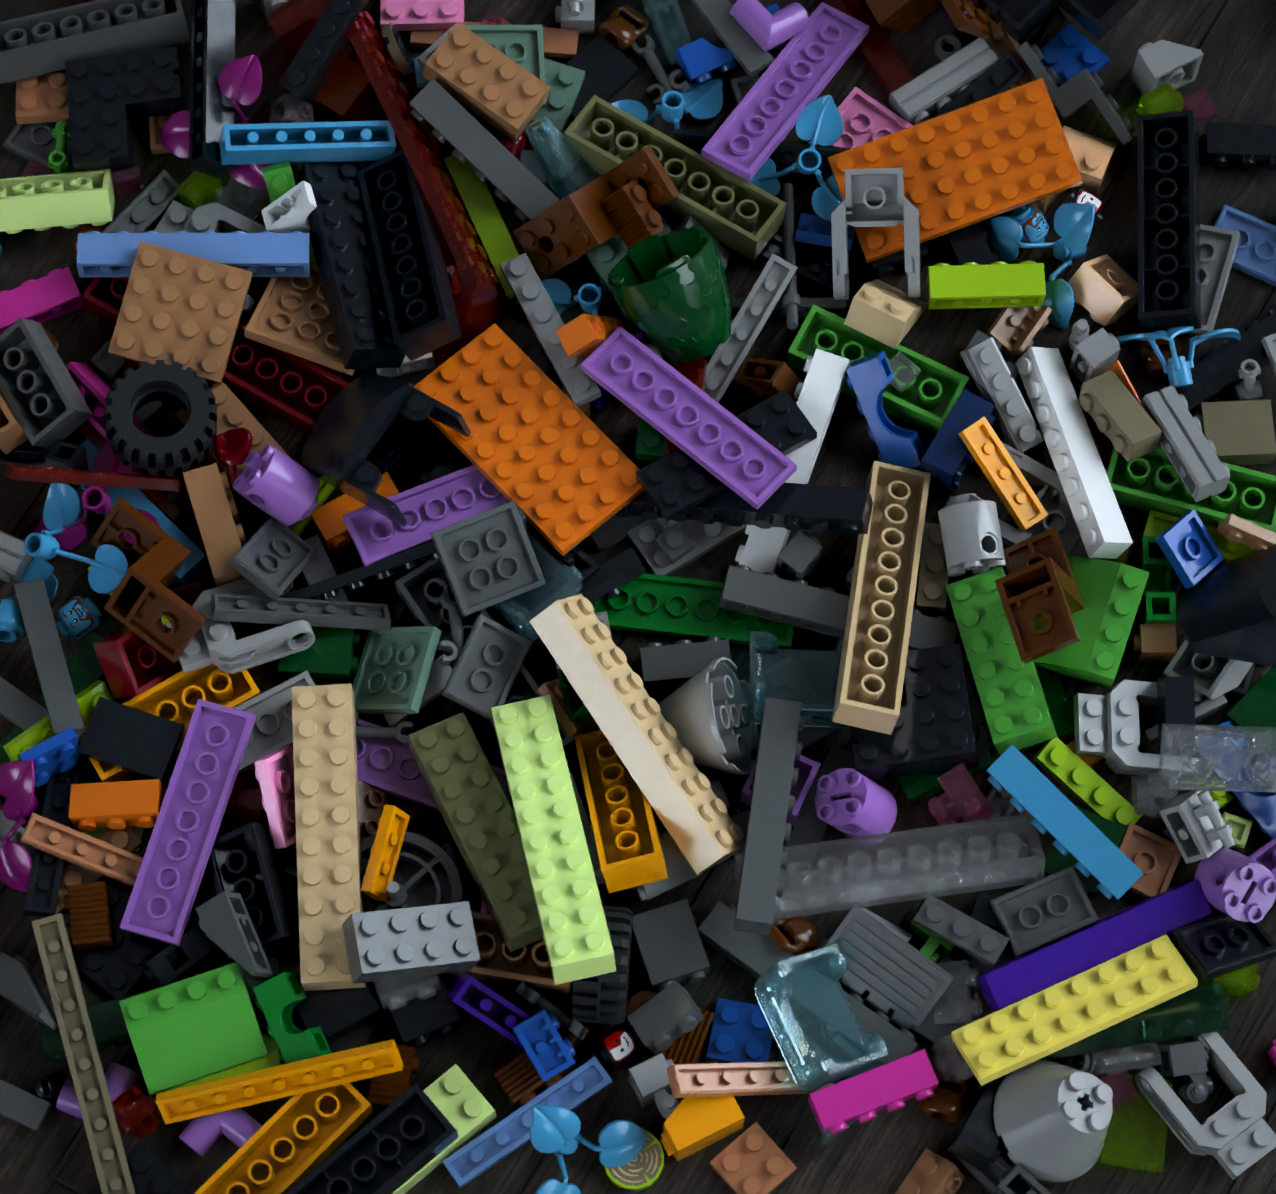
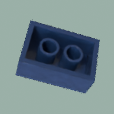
M966 389L963 390L922 458L919 471L931 473L929 487L946 496L949 495L952 488L958 490L964 480V472L967 466H972L975 462L974 457L958 433L984 416L992 427L996 419L993 416L994 404Z

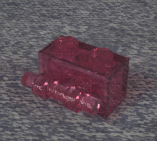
M963 763L937 778L945 793L938 798H931L928 802L929 811L932 816L937 819L938 824L942 828L947 830H954L956 828V818L962 816L969 827L972 828L975 825L985 823L996 812L979 784Z

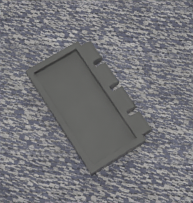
M856 904L819 953L823 957V960L818 965L821 969L835 979L841 971L846 975L840 983L859 996L865 990H868L870 994L865 1001L884 1014L890 1008L895 1010L890 1020L906 1030H909L913 1024L916 1027L920 1026L955 978Z

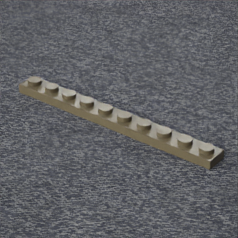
M59 913L31 921L102 1194H136L63 915Z

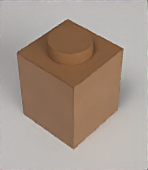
M1140 624L1136 634H1132V651L1137 652L1138 661H1171L1177 653L1176 625Z

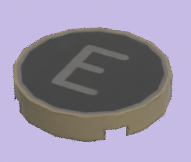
M392 23L383 26L381 34L384 38L388 37L390 41L386 44V48L396 68L405 78L413 75L415 70L412 60L398 31Z

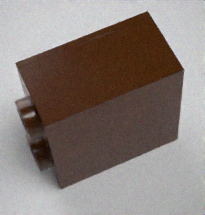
M336 51L325 77L326 82L312 104L300 97L299 101L331 122L353 121L377 90L376 75L369 67L356 63L346 53Z

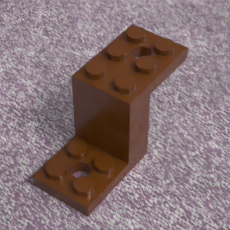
M865 0L879 25L902 33H906L941 4L945 7L958 30L980 38L991 32L986 25L988 21L986 15L981 9L976 8L972 0Z
M650 145L512 232L542 281L618 234L615 226L612 225V221L609 220V216L606 215V211L603 210V206L600 205V201L634 179L638 184V178H642L646 182L647 200L653 210L680 195ZM545 236L552 240L553 249L547 246Z
M121 497L115 502L90 542L97 548L105 544L118 547L124 553L128 563V571L106 603L104 609L166 658L176 663L207 619L168 589L191 551ZM124 532L133 537L134 544L126 541ZM161 617L169 619L172 628L166 627L162 623Z
M1055 527L1005 548L1004 555L1009 575L995 580L1021 661L1026 664L1080 641L1072 614L1085 607L1058 530ZM1047 625V627L1043 630H1036L1037 628Z

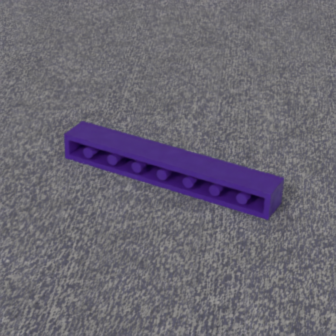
M1198 879L1185 881L1160 894L1105 917L1095 924L976 975V978L989 1009L999 1010L1165 934L1170 938L1172 930L1202 921L1204 916L1212 912Z

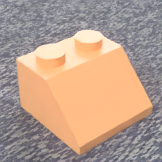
M1064 125L1062 129L1083 179V184L1076 187L1098 194L1117 144Z
M1107 254L1084 262L1068 282L1074 293V302L1082 305L1090 312V317L1095 322L1104 326L1116 322L1138 302V283Z

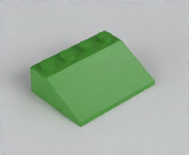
M1067 555L1085 607L1072 614L1080 641L1033 661L1037 666L1110 690L1115 680L1150 572L1119 562ZM1047 625L1037 628L1036 630H1043L1047 627Z
M237 962L119 1001L150 1096L269 1056L242 970Z

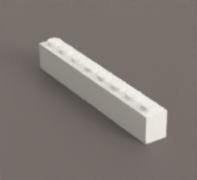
M1030 347L1016 362V366L1088 557L1117 559L1133 542L1058 348Z
M817 348L814 356H808L804 366V372H807L804 383H798L794 399H797V406L816 430L817 438L786 455L797 465V469L784 483L808 484L846 379L845 373L847 372L846 368L850 365L849 359ZM747 525L745 534L749 536L746 545L739 546L735 561L739 562L738 565L750 567L754 572L762 574L764 572L776 573L777 556L785 548L791 531L782 527L763 529L755 525Z

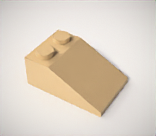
M876 279L865 283L853 297L844 324L896 349L925 311L928 303L917 298H906L905 292Z

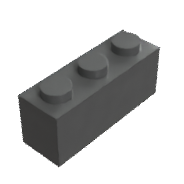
M720 637L706 638L704 642L692 643L691 640H680L675 642L674 645L664 646L662 643H650L644 648H640L644 689L654 690L680 687L714 659L727 657L731 660L729 639L722 640Z

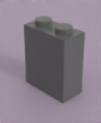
M687 899L633 915L632 934L651 991L659 990L661 992L674 981L680 983L688 980V983L691 984L706 978L705 974H709L710 965Z

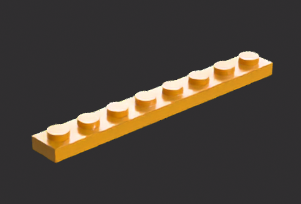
M392 1039L157 1093L155 1102L165 1124H171L403 1071V1061L395 1041Z

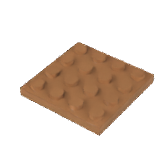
M140 241L108 353L138 362L147 361L149 365L156 364V360H164L167 365H171L172 361L182 363V369L186 370L187 367L195 370L197 378L203 377L207 381L222 384L253 273Z
M310 262V277H272L245 329L244 337L353 376L356 369L344 368L317 264Z

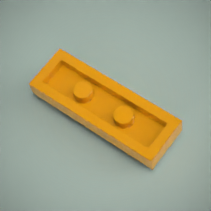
M384 805L378 822L374 844L371 847L367 869L362 879L360 891L376 901L387 902L389 895L387 885L393 880L410 815L394 805Z

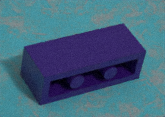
M462 971L446 995V998L523 1048L512 1027L531 1016Z

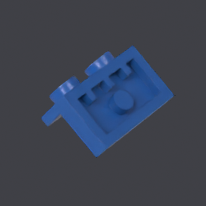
M801 213L795 241L832 247L831 222L823 220L818 215ZM851 225L848 226L849 251L852 250L855 230Z
M540 1009L536 1014L512 1027L542 1082L575 1064L572 1056L576 1054L570 1041L567 1038L562 1040L557 1029L561 1026L553 1012L547 1013L545 1009Z

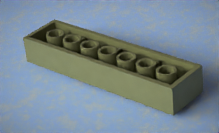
M594 95L565 130L562 153L604 175L650 145L680 195L659 208L682 221L691 215L717 241L754 261L782 225L787 203L736 174L701 157V154ZM638 178V184L644 190H647L646 182L642 178Z
M464 712L409 734V750L509 952L544 938L515 813Z

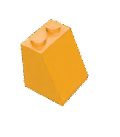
M734 1096L684 1098L664 1122L661 1143L667 1155H674L678 1162L742 1130L745 1117Z

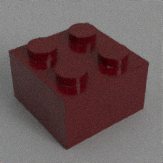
M127 626L93 643L114 699L137 696L178 672L175 663L166 658Z

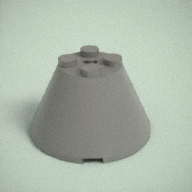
M720 657L711 661L659 704L660 713L666 722L675 728L677 739L683 747L690 751L695 765L744 776L750 774L756 761L752 760L753 750L757 749L759 740L755 709L745 680L739 681L734 672L738 667L729 658Z
M1038 1060L1009 1073L997 1090L993 1109L997 1136L1001 1135L1009 1150V1153H1007L1009 1158L1016 1165L1020 1164L1032 1177L1051 1183H1062L1076 1179L1088 1172L1101 1154L1113 1112L1112 1089L1096 1076L1052 1061Z

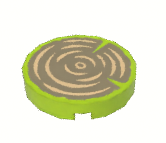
M647 1131V1138L640 1153L631 1162L621 1167L610 1168L604 1166L606 1175L620 1188L632 1191L648 1188L658 1180L664 1168V1152L657 1138Z

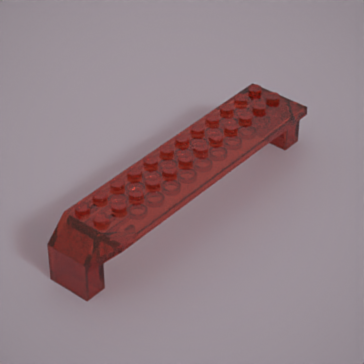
M290 0L269 13L267 18L276 37L298 52L330 0ZM361 11L344 38L351 40L457 261L450 286L462 337L433 351L447 358L492 326L511 302V299L505 294L426 122L421 125L410 114L413 109L410 108L409 103L414 97L405 78L396 68L386 48L387 41L382 37L378 22L372 19L367 11Z

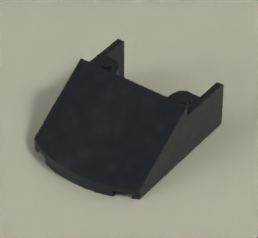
M366 373L342 388L322 409L306 438L301 466L324 482L405 527L407 520L398 506L375 492L381 483L382 475L378 467L365 460L398 414L415 422L422 421L430 416L467 438L472 432L459 412L417 390L411 382Z
M1276 546L1219 563L1195 586L1185 589L1184 585L1182 586L1176 604V626L1180 637H1185L1189 642L1187 648L1190 652L1276 667Z

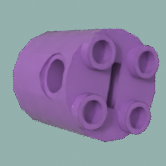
M267 444L259 452L253 450L249 453L244 462L247 467L235 479L232 486L240 495L282 525L290 526L308 517L316 508L318 503L316 495L320 487V480L275 446Z
M840 768L829 775L825 774L819 778L815 797L816 812L819 819L864 844L877 842L891 831L896 821L897 805L895 798L888 790L852 768Z
M1229 848L1218 849L1209 858L1203 859L1198 864L1195 880L1198 879L1208 904L1231 918L1242 922L1251 921L1256 923L1261 921L1273 906L1276 898V879L1273 873L1264 865Z

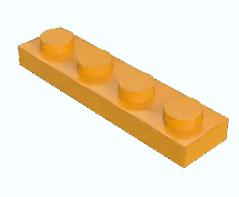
M985 416L958 433L1022 532L1049 515Z

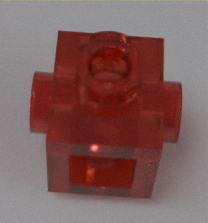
M135 1084L112 1102L113 1108L121 1116L117 1120L119 1125L128 1135L134 1132L141 1140L155 1132L164 1120L158 1111L159 1108L155 1102L156 1098L153 1095L150 1096V1094L146 1096Z

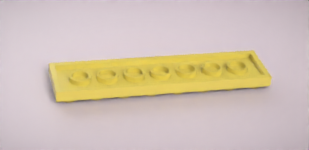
M1167 934L958 1028L951 1032V1039L982 1086L1198 986V979Z

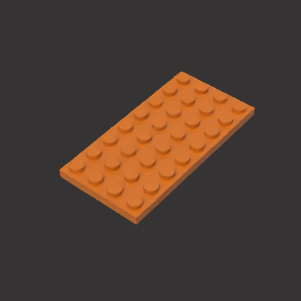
M1043 78L827 157L843 201L845 200V169L903 168L904 197L919 210L920 244L1083 184V179ZM903 224L881 227L853 226L867 263L904 250Z
M495 323L413 386L462 415L472 432L468 438L430 416L428 418L509 502H515L517 510L562 556L567 554L644 491L636 478V471L640 469Z

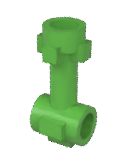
M59 121L56 123L55 128H52V137L57 138L55 151L50 153L47 160L48 167L53 170L54 174L67 173L71 165L70 159L66 157L68 139H70V126L68 122Z

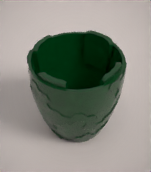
M695 224L691 228L674 231L663 236L656 234L644 238L629 247L627 255L608 274V283L616 296L618 304L623 308L629 320L652 345L672 361L679 362L681 359L682 362H690L706 357L717 350L716 344L719 341L721 344H724L731 336V305L724 267L715 241L702 226Z

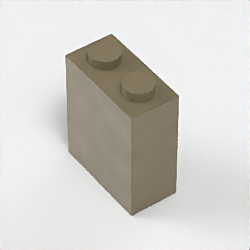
M1271 399L1201 402L1197 413H1194V416L1200 420L1202 433L1205 438L1213 441L1216 455L1221 462L1233 465L1272 464L1276 456V442Z

